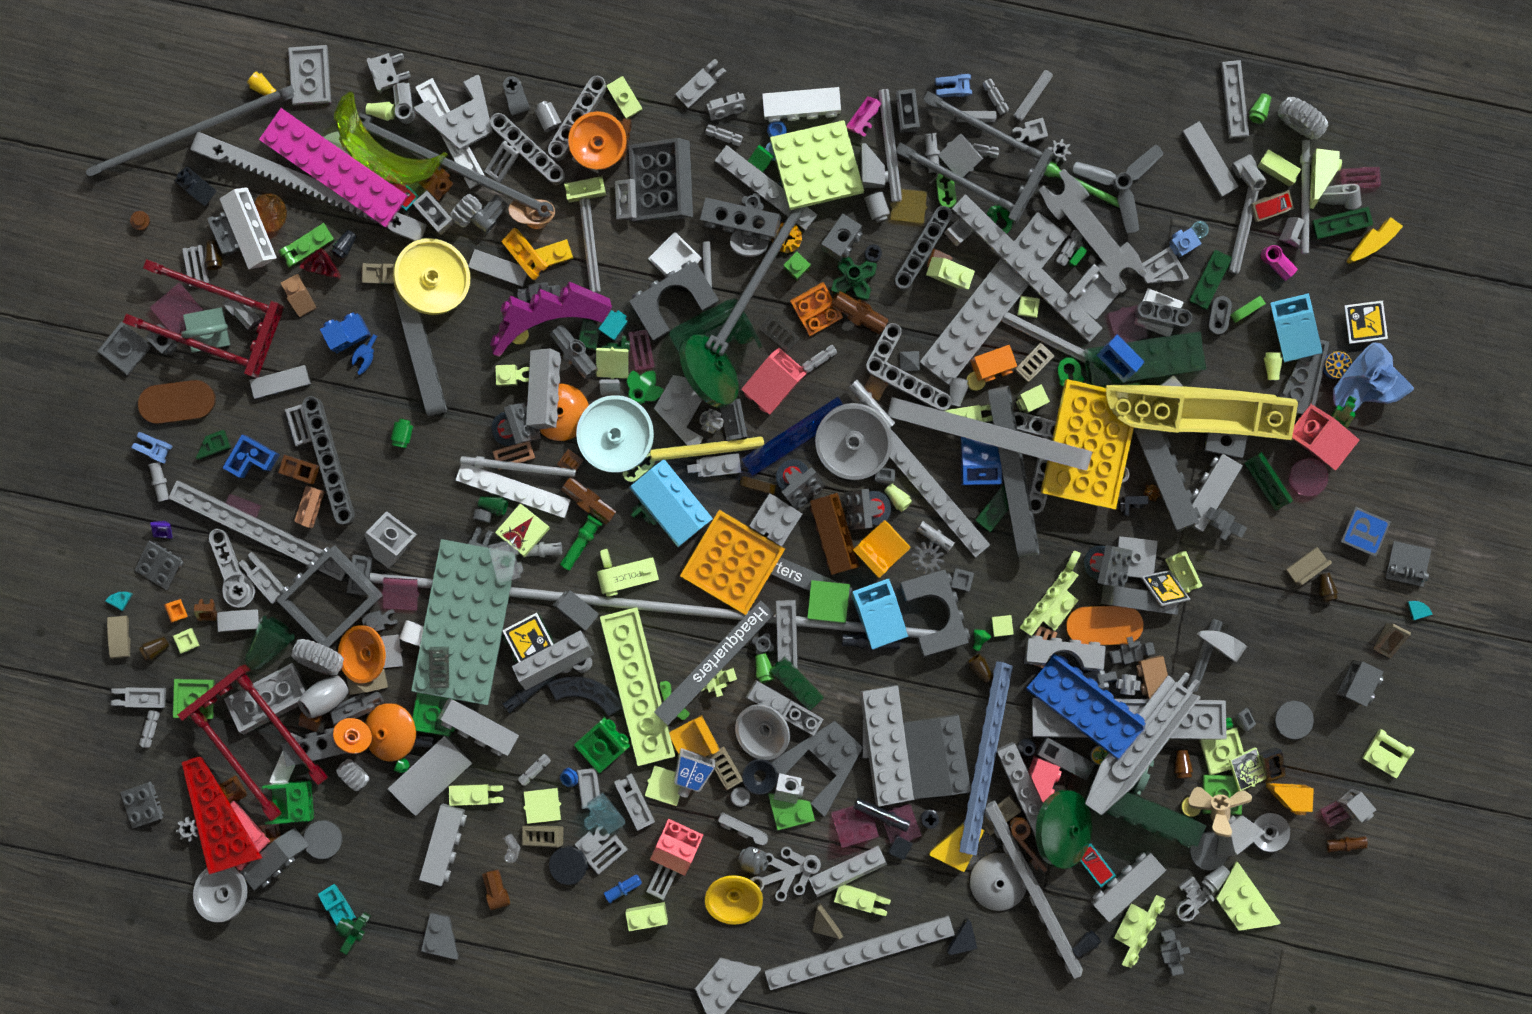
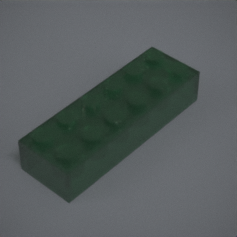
M1201 332L1127 342L1126 344L1144 363L1125 382L1097 356L1104 346L1088 348L1083 351L1088 384L1099 387L1206 370Z
M1094 777L1092 778L1086 795L1084 797V799L1086 800L1088 798L1093 782L1095 780ZM1127 792L1106 811L1109 815L1117 818L1120 815L1124 816L1123 819L1137 826L1138 823H1141V827L1155 833L1158 830L1160 835L1173 841L1174 838H1177V842L1189 848L1192 845L1198 847L1206 827L1205 824L1130 792Z

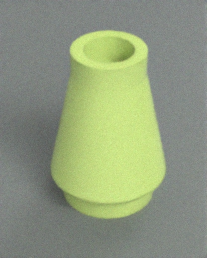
M390 102L367 103L366 114L389 121L394 119L396 107Z
M1281 352L1265 353L1264 362L1268 380H1279L1283 360Z
M890 484L884 491L896 510L899 509L902 512L912 503L910 496L893 484Z

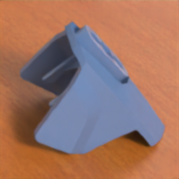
M1372 343L1356 358L1333 389V400L1335 406L1344 407L1349 396L1357 398L1354 403L1356 406L1353 409V412H1355L1365 401L1385 404L1397 402L1412 392L1414 387L1393 367V357L1381 343Z

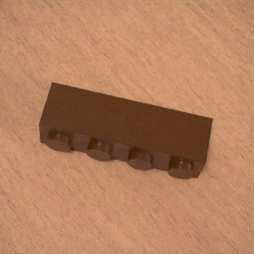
M838 493L811 500L810 509L816 520V530L820 534L821 546L826 554L827 567L831 571V575L860 567L856 553L853 551V542Z

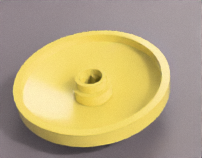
M428 238L417 240L404 248L394 264L393 281L398 295L409 307L420 313L438 315L451 311L465 298L470 286V271L465 258L455 247L445 241Z

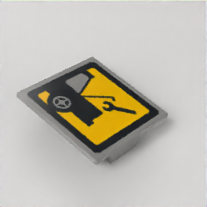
M1170 570L1141 576V579L1161 607L1165 606V609L1176 607L1180 602L1190 600Z

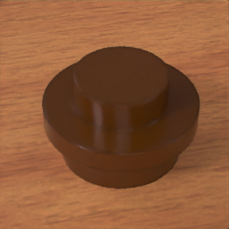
M136 211L131 215L130 223L133 228L144 230L149 226L150 218L147 213Z

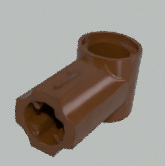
M499 869L483 873L490 910L509 906V895L507 890L504 889Z

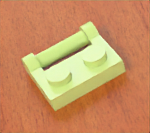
M1380 729L1362 758L1392 777L1397 778L1408 759L1412 756L1414 749L1410 746L1406 747ZM1380 742L1387 743L1403 754L1400 758L1379 746Z

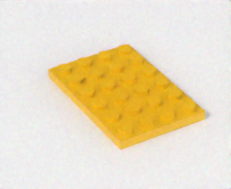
M1065 379L1052 441L1092 451L1087 471L1048 460L1041 493L1116 509L1134 427L1123 423L1110 409L1106 388Z

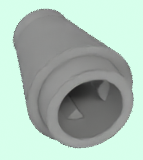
M953 377L952 382L950 381L951 405L961 406L969 387L967 385L968 380Z
M1222 865L1205 876L1201 883L1213 894L1215 891L1218 892L1230 872Z

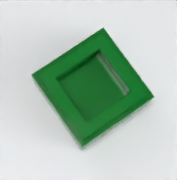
M759 145L748 162L763 173L775 156Z
M1081 246L1067 264L1072 268L1075 267L1087 250Z

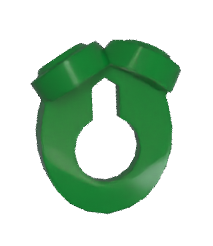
M999 205L991 207L987 212V216L996 224L998 220L997 213H1000L1007 224L1002 230L1007 234L1012 228L1009 211Z
M1065 358L1059 363V384L1063 387L1065 379H1069L1068 374L1064 372V366L1068 363L1072 364L1075 368L1072 373L1073 381L1083 382L1084 380L1081 375V367L1073 358Z

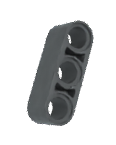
M1151 301L1141 302L1134 311L1135 317L1140 321L1179 330L1185 329L1192 322V314L1188 310ZM1146 307L1149 310V314H1142L1140 308ZM1159 312H1166L1167 319H1162L1159 316ZM1179 315L1185 317V324H1182L1178 321Z

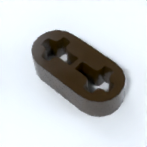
M741 476L739 483L740 486L773 495L776 489L774 484Z

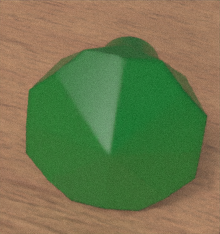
M974 629L975 643L973 649L980 651L982 645L991 638V635L984 630Z

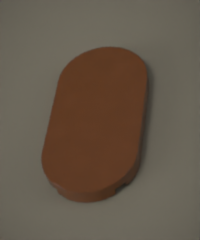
M199 380L153 385L141 393L138 400V409L144 419L156 424L200 419L206 417L214 408L216 396L208 384Z

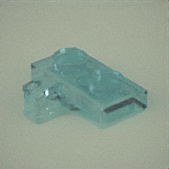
M604 793L587 802V807L591 812L584 819V825L588 830L596 825H603L610 834L625 824L624 818Z

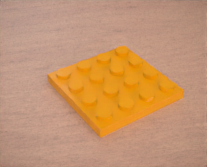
M719 510L680 576L746 615L785 548Z

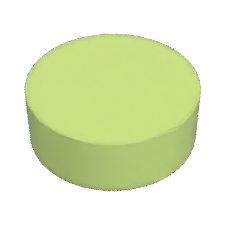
M608 549L601 550L600 555L604 568L612 567Z
M1073 551L1066 565L1068 569L1073 571L1081 553Z

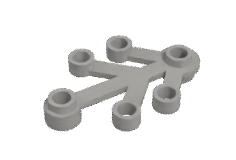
M785 846L781 849V856L785 859L791 858L800 863L799 865L791 866L774 858L772 853H766L767 856L772 857V861L768 862V865H773L782 871L762 878L760 876H753L750 880L753 882L759 880L760 885L758 887L762 890L764 885L785 878L781 888L775 893L778 901H784L787 898V891L795 875L803 872L799 883H796L793 887L795 894L802 895L805 892V885L810 875L819 871L821 863L815 855L803 857L793 852L790 847ZM785 849L790 850V855L785 856L783 851ZM813 861L815 865L810 868L807 866V863ZM799 885L803 887L801 892L795 890ZM783 892L785 896L780 899L777 894Z

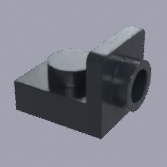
M1148 496L1122 497V500L1119 501V511L1122 512L1123 516H1129V504H1131V508H1143V504H1148Z

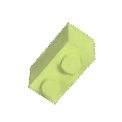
M932 257L926 275L955 288L969 289L975 271L945 258Z
M1039 385L1017 396L1018 401H1016V405L1020 412L1028 413L1050 401L1042 385Z
M665 902L626 910L629 931L667 925L668 923Z

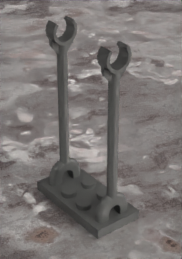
M927 91L923 99L927 104L937 109L941 108L1026 153L1039 162L1035 169H1030L1026 177L1028 182L1026 186L1022 185L1017 193L1018 200L1016 204H1013L921 156L915 150L902 143L898 145L896 152L907 159L914 160L1011 212L1009 219L1017 224L1054 156L1053 151L1046 148L1044 152L1029 147L944 102L940 97Z

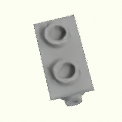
M738 92L726 96V103H724L723 98H719L706 104L711 121L748 110L744 94H739Z

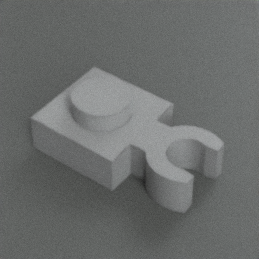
M1043 118L1025 122L1024 129L1016 127L1012 130V133L1019 132L1021 134V137L1016 139L1020 142L1028 137L1029 142L1048 137Z
M603 825L597 827L594 835L589 831L575 843L576 847L583 852L587 859L602 847L599 841L606 840L610 835L609 832L605 836L600 835L599 831L604 827Z

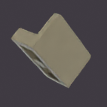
M1316 547L1285 570L1296 585H1303L1332 564V562L1327 560L1319 548Z

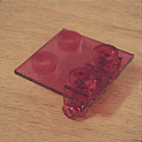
M853 806L831 812L842 848L879 837L873 817L854 810Z

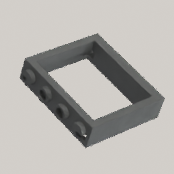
M336 545L330 549L326 547L319 554L321 558L317 562L315 560L311 561L306 566L308 570L304 574L299 573L292 580L294 584L291 587L287 585L279 593L281 596L277 599L318 643L328 648L383 596ZM332 557L367 593L369 598L326 638L288 598Z

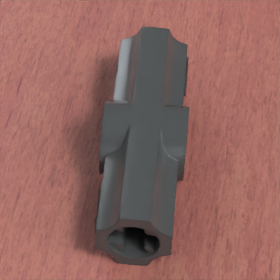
M563 325L558 326L550 333V336L563 351V359L567 363L573 364L584 379L590 378L598 371V368L585 353L586 347L584 343L574 339Z

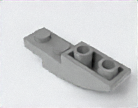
M755 680L746 696L757 704L772 707L785 720L813 736L823 721V718Z

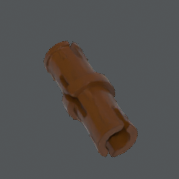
M1347 836L1343 837V839L1326 841L1328 852H1350L1355 849L1368 848L1366 836L1349 838Z

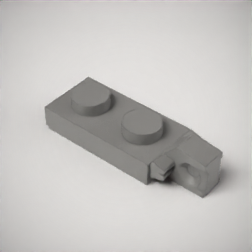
M739 453L697 459V464L687 465L688 473L698 472V477L741 473Z

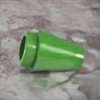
M1264 93L1260 95L1249 111V119L1251 121L1261 124L1267 119L1271 96Z
M760 654L755 656L756 679H759L760 683L774 680V674L771 672L772 666L767 655Z

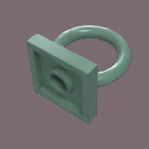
M222 307L183 315L186 330L181 333L182 338H191L216 348L231 345ZM191 347V352L201 351Z

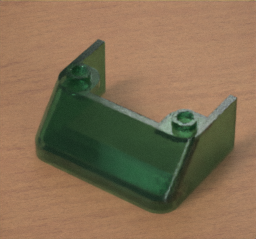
M729 299L674 327L669 335L679 355L683 342L693 335L699 334L709 338L711 335L717 337L738 300ZM743 311L725 342L729 343L736 339L740 344H748L754 340L760 349L762 348L760 340Z

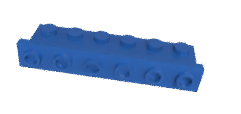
M1053 653L1051 660L1027 687V691L1118 761L1145 730L1146 723L1141 715L1133 714L1125 703L1116 701L1109 691L1100 689L1096 681L1091 678L1087 679L1079 668L1070 666L1068 661L1061 655L1057 656Z

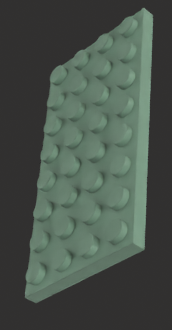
M441 539L411 691L484 705L489 704L517 553Z

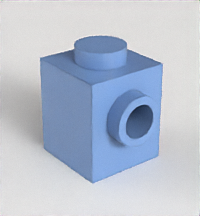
M1192 227L1185 232L1179 230L1172 235L1173 239L1169 241V247L1178 258L1202 244Z

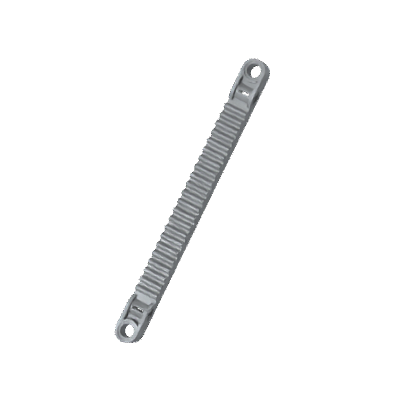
M196 133L190 148L193 152L221 163L229 160V163L232 165H236L241 169L244 168L248 172L251 171L261 177H266L268 180H273L276 183L279 182L290 189L300 190L303 194L307 193L310 197L314 196L317 200L321 199L323 202H328L340 209L343 208L347 212L349 210L352 214L356 213L360 217L364 215V218L367 220L371 218L314 178L203 133ZM223 150V153L218 154L217 151ZM397 212L387 227L397 235L417 241L422 239L427 225ZM399 220V221L401 222V225H400V226L397 225V226L395 227V225L393 224V222H394V221L397 222V221Z

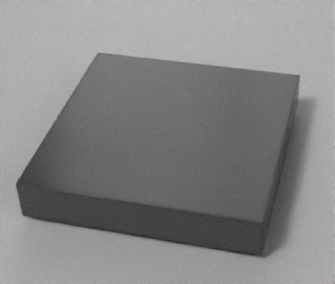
M121 322L97 352L129 376L152 348V345L125 323Z

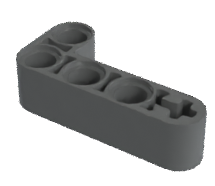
M1103 585L1100 604L1178 615L1179 604L1176 607L1165 609V606L1161 607L1150 591Z

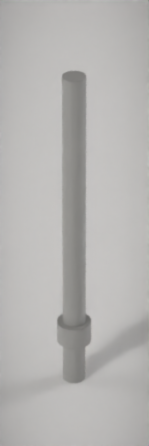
M1304 140L1302 141V155L1300 156V164L1302 165L1301 219L1304 220L1301 228V254H1309V179L1312 156L1310 155V141Z
M461 456L460 464L474 465L475 468L491 467L575 477L576 474L575 469L489 460L480 456L476 458Z

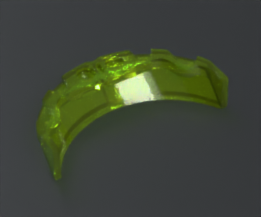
M351 91L341 97L334 112V121L337 123L340 135L339 141L342 147L346 148L351 157L389 183L410 185L426 180L435 173L448 155L444 152L433 158L415 160L395 155L386 150L371 137L362 124L356 109L354 93Z

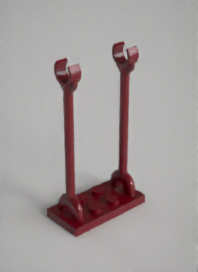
M146 259L143 269L159 275H165L265 312L264 321L258 325L257 333L259 334L257 340H253L250 351L252 353L249 360L191 338L184 339L180 334L147 323L129 314L125 315L123 323L245 366V374L258 378L285 307L273 301L270 302V305L252 300L165 268L163 265Z
M245 664L239 666L177 715L181 720L190 717L203 729L262 804V809L266 816L273 821L282 814L272 801H268L209 726L207 719L200 711L202 707L207 708L218 700L216 698L218 695L221 697L233 689L231 685L237 681L251 695L306 765L310 776L316 784L319 785L328 777L318 765L312 762L254 688L253 683L246 675L250 668Z

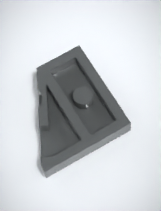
M430 913L422 952L458 959L459 954L455 945L450 917Z

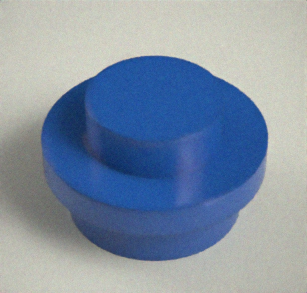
M781 121L771 122L768 125L767 133L769 137L786 134V126Z
M566 768L562 771L560 780L564 786L572 787L578 783V775L571 768Z

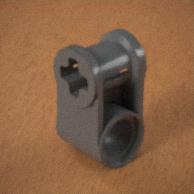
M514 76L507 77L503 82V87L511 115L530 110L520 81ZM511 82H514L516 85L515 90L508 88L511 86Z

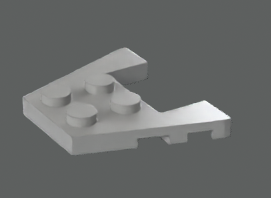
M479 75L463 82V86L472 100L440 117L430 100L423 102L413 109L417 115L423 117L426 123L440 132V135L458 151L492 133Z
M673 375L654 409L686 445H696L702 442V436L687 428L702 399L695 393L685 377Z

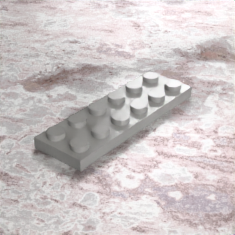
M894 685L861 691L860 697L875 804L879 807L914 800L898 686Z

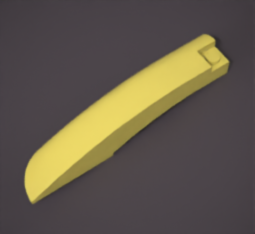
M1106 385V396L1110 409L1119 420L1135 428L1176 433H1227L1292 440L1298 407L1296 399L1281 398L1270 394L1211 388Z

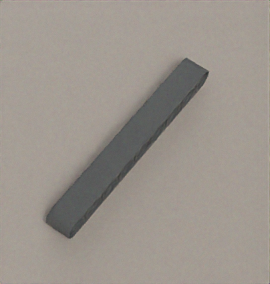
M1009 386L990 389L988 393L994 425L1018 431ZM998 447L1019 558L1039 555V544L1022 453Z

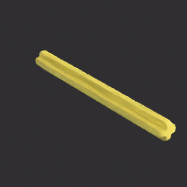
M763 437L654 449L650 451V457L652 461L758 449L764 447Z

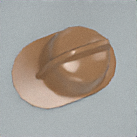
M537 200V201H539V202H541V203H542V202H548V201H546V200ZM513 201L508 209L512 219L519 223L527 224L532 229L545 227L555 215V208L554 212L548 210L547 206H543V213L548 211L552 214L551 217L544 218L538 214V211L516 201Z

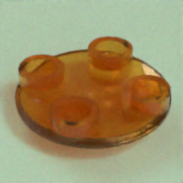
M274 194L259 195L254 204L265 231L274 232L279 230L287 218L284 202Z

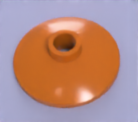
M355 718L341 720L333 730L335 744L347 753L357 754L365 751L372 740L369 727L361 720Z

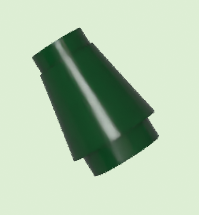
M480 497L478 508H482L496 516H504L508 508V501L504 500V498Z

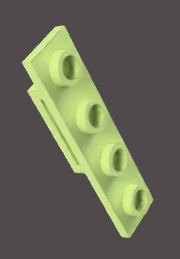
M1066 567L1054 584L1047 590V593L1040 602L1036 604L1020 628L1031 636L1042 622L1056 630L1079 601L1067 591L1078 577V574Z
M1156 895L1148 912L1134 904L1130 905L1114 937L1130 947L1122 965L1131 968L1132 965L1137 963L1138 953L1146 945V937L1149 931H1152L1155 927V919L1158 913L1160 914L1164 909L1165 898Z

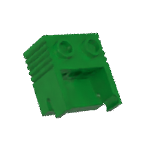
M311 780L273 783L262 786L263 789H272L273 803L282 813L273 821H266L265 825L295 821L302 822L314 819Z

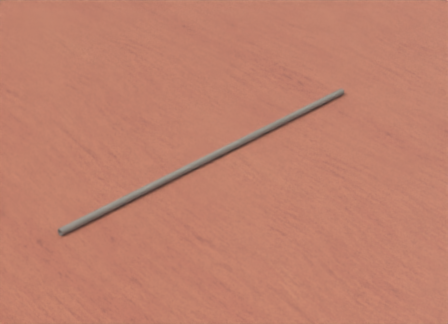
M370 573L369 578L371 583L430 589L433 583V579ZM511 587L509 597L557 601L564 592ZM576 594L587 605L627 609L637 607L638 610L742 620L746 616L738 610ZM776 614L767 623L777 624ZM796 616V626L865 633L862 623L846 621L844 623ZM905 627L908 637L919 638L938 632L937 630Z

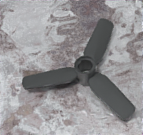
M1154 145L1133 162L1126 172H1122L1117 176L1109 170L1081 162H1075L1073 173L1104 185H1112L1113 189L1119 193L1117 200L1126 233H1135L1139 230L1134 195L1129 188L1134 180H1138L1163 155V151L1158 145ZM1118 179H1125L1127 186L1121 187L1118 184Z

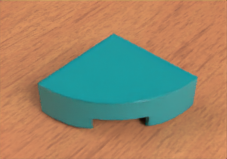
M125 591L117 592L110 595L106 602L124 611L133 594Z
M1407 601L1412 620L1433 615L1430 608L1424 603Z

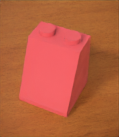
M778 348L768 356L741 390L748 399L754 400L763 412L771 414L803 379L807 372L782 349Z
M1310 404L1294 425L1292 439L1334 470L1338 469L1359 442V439L1336 419Z

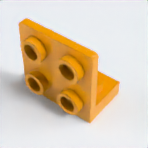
M884 520L853 551L880 578L910 549V546Z
M702 715L669 732L671 741L678 754L680 748L703 756L714 754L720 750Z

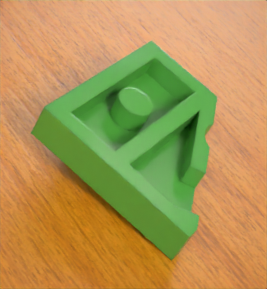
M774 793L768 794L777 830L815 821L810 801L798 799L797 803L794 804L775 800Z

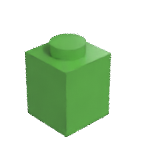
M796 252L784 264L783 268L798 281L810 268L811 264Z

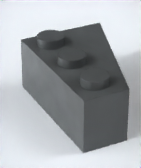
M293 828L274 840L260 853L262 859L250 862L241 873L253 890L260 886L265 888L272 882L271 878H276L284 871L282 868L292 864L295 861L294 858L305 850L309 844L298 830Z

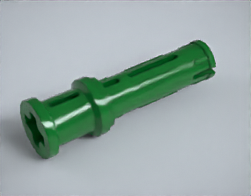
M591 515L587 516L588 520L583 528L578 530L579 535L560 563L562 567L569 571L589 540L594 539L593 535L598 527L603 525L602 522Z

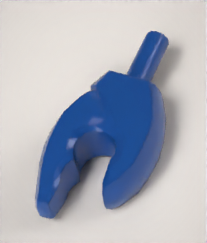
M374 334L367 345L362 344L353 354L352 365H355L360 357L364 359L358 371L359 375L363 374L372 363L374 349L371 347L377 338Z

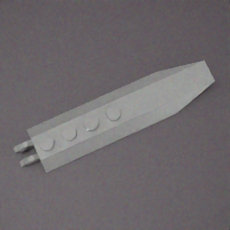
M1185 673L1178 683L1169 675L1139 713L1145 720V730L1119 761L1111 754H1108L1100 764L1085 803L1087 806L1102 815L1133 788L1200 699V696L1192 694L1200 681L1195 679L1190 687L1186 689L1183 685L1189 679L1190 675L1188 673Z

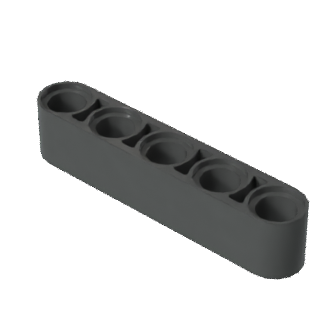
M940 206L936 209L895 277L894 285L898 290L905 291L911 286L952 217V212L948 207ZM940 211L947 213L948 218L946 220L938 218ZM928 229H937L938 235L935 237L930 236ZM925 244L928 247V251L921 253L918 250V245ZM915 260L918 263V268L910 269L908 262ZM899 277H906L908 284L906 286L900 285L898 283Z

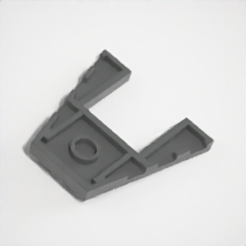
M833 721L816 732L814 736L812 735L770 763L776 768L778 774L785 775L809 749L833 771L836 776L811 802V805L825 817L863 747L836 721Z

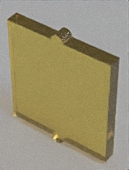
M901 189L902 200L890 203V206H892L891 220L924 223L925 210L927 209V192Z

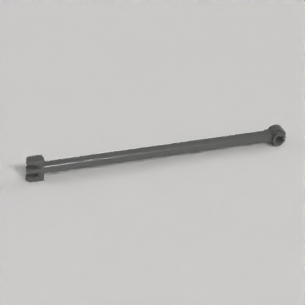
M292 85L94 165L86 170V174L88 176L95 175L282 97L284 101L295 97L293 94L295 91Z
M361 112L359 113V117L365 120L362 122L357 119V122L362 126L361 130L365 135L367 132L374 134L431 162L443 158V156L371 123L373 118ZM353 126L352 130L361 134L358 127ZM445 158L443 162L442 160L435 162L437 165L441 163L440 166L538 211V214L544 218H549L552 214L548 211L543 213V206H547L549 211L554 212V208L550 203H541L452 160Z
M805 207L791 211L717 337L711 335L705 345L706 348L709 349L712 343H714L712 351L716 352L720 346L722 348L719 351V355H724L729 346L725 342Z

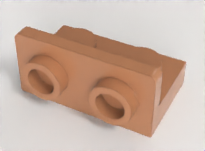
M310 486L305 487L295 518L296 523L309 528L314 527L325 491Z

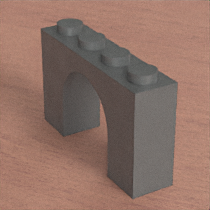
M687 261L681 265V270L676 273L674 270L664 276L666 279L658 282L657 280L648 285V290L644 292L640 290L632 295L633 299L630 300V303L653 341L671 332L659 311L660 297L667 289L674 286L687 288L695 297L702 311H706L720 302L696 261Z
M946 570L904 581L900 584L905 603L925 597H933L943 602L948 610V623L944 629L917 639L922 658L962 647L969 643L970 635L968 629L963 627L962 621H964L962 611L957 608L958 597L956 592H952L950 586L953 584L950 573H946Z

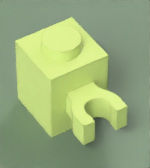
M496 365V385L518 386V380L529 382V378H523V373L529 371L530 367L517 370L516 365Z

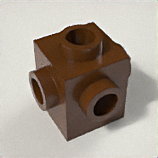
M435 166L425 173L422 178L425 180L418 182L437 200L446 194L453 185L448 179L450 175L443 168L438 170Z

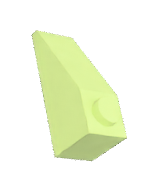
M1316 149L1312 157L1310 208L1314 209L1337 171L1341 170L1342 160L1339 159V151Z

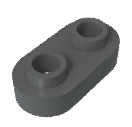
M1225 296L1217 297L1211 304L1208 329L1215 335L1224 333L1229 325L1232 303ZM1219 303H1222L1224 305L1223 310H1220L1218 308ZM1215 322H1219V323H1220V328H1219V329L1215 328V326H1214V323H1215Z

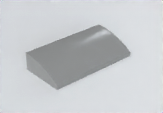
M293 663L253 683L254 688L277 717L298 707V700L308 690ZM244 689L224 699L239 733L243 735L270 721L251 695Z
M444 736L388 789L416 816L465 771L472 762L448 736Z

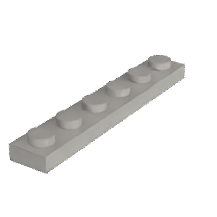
M726 145L715 159V162L789 217L792 210H789L784 189ZM806 206L796 224L806 231L817 217V214Z

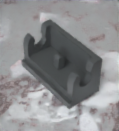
M220 213L218 217L212 216L207 218L222 254L229 256L240 251L226 213Z
M740 399L734 400L725 407H720L726 440L747 438Z
M571 590L565 591L553 604L556 609L585 631L599 615Z

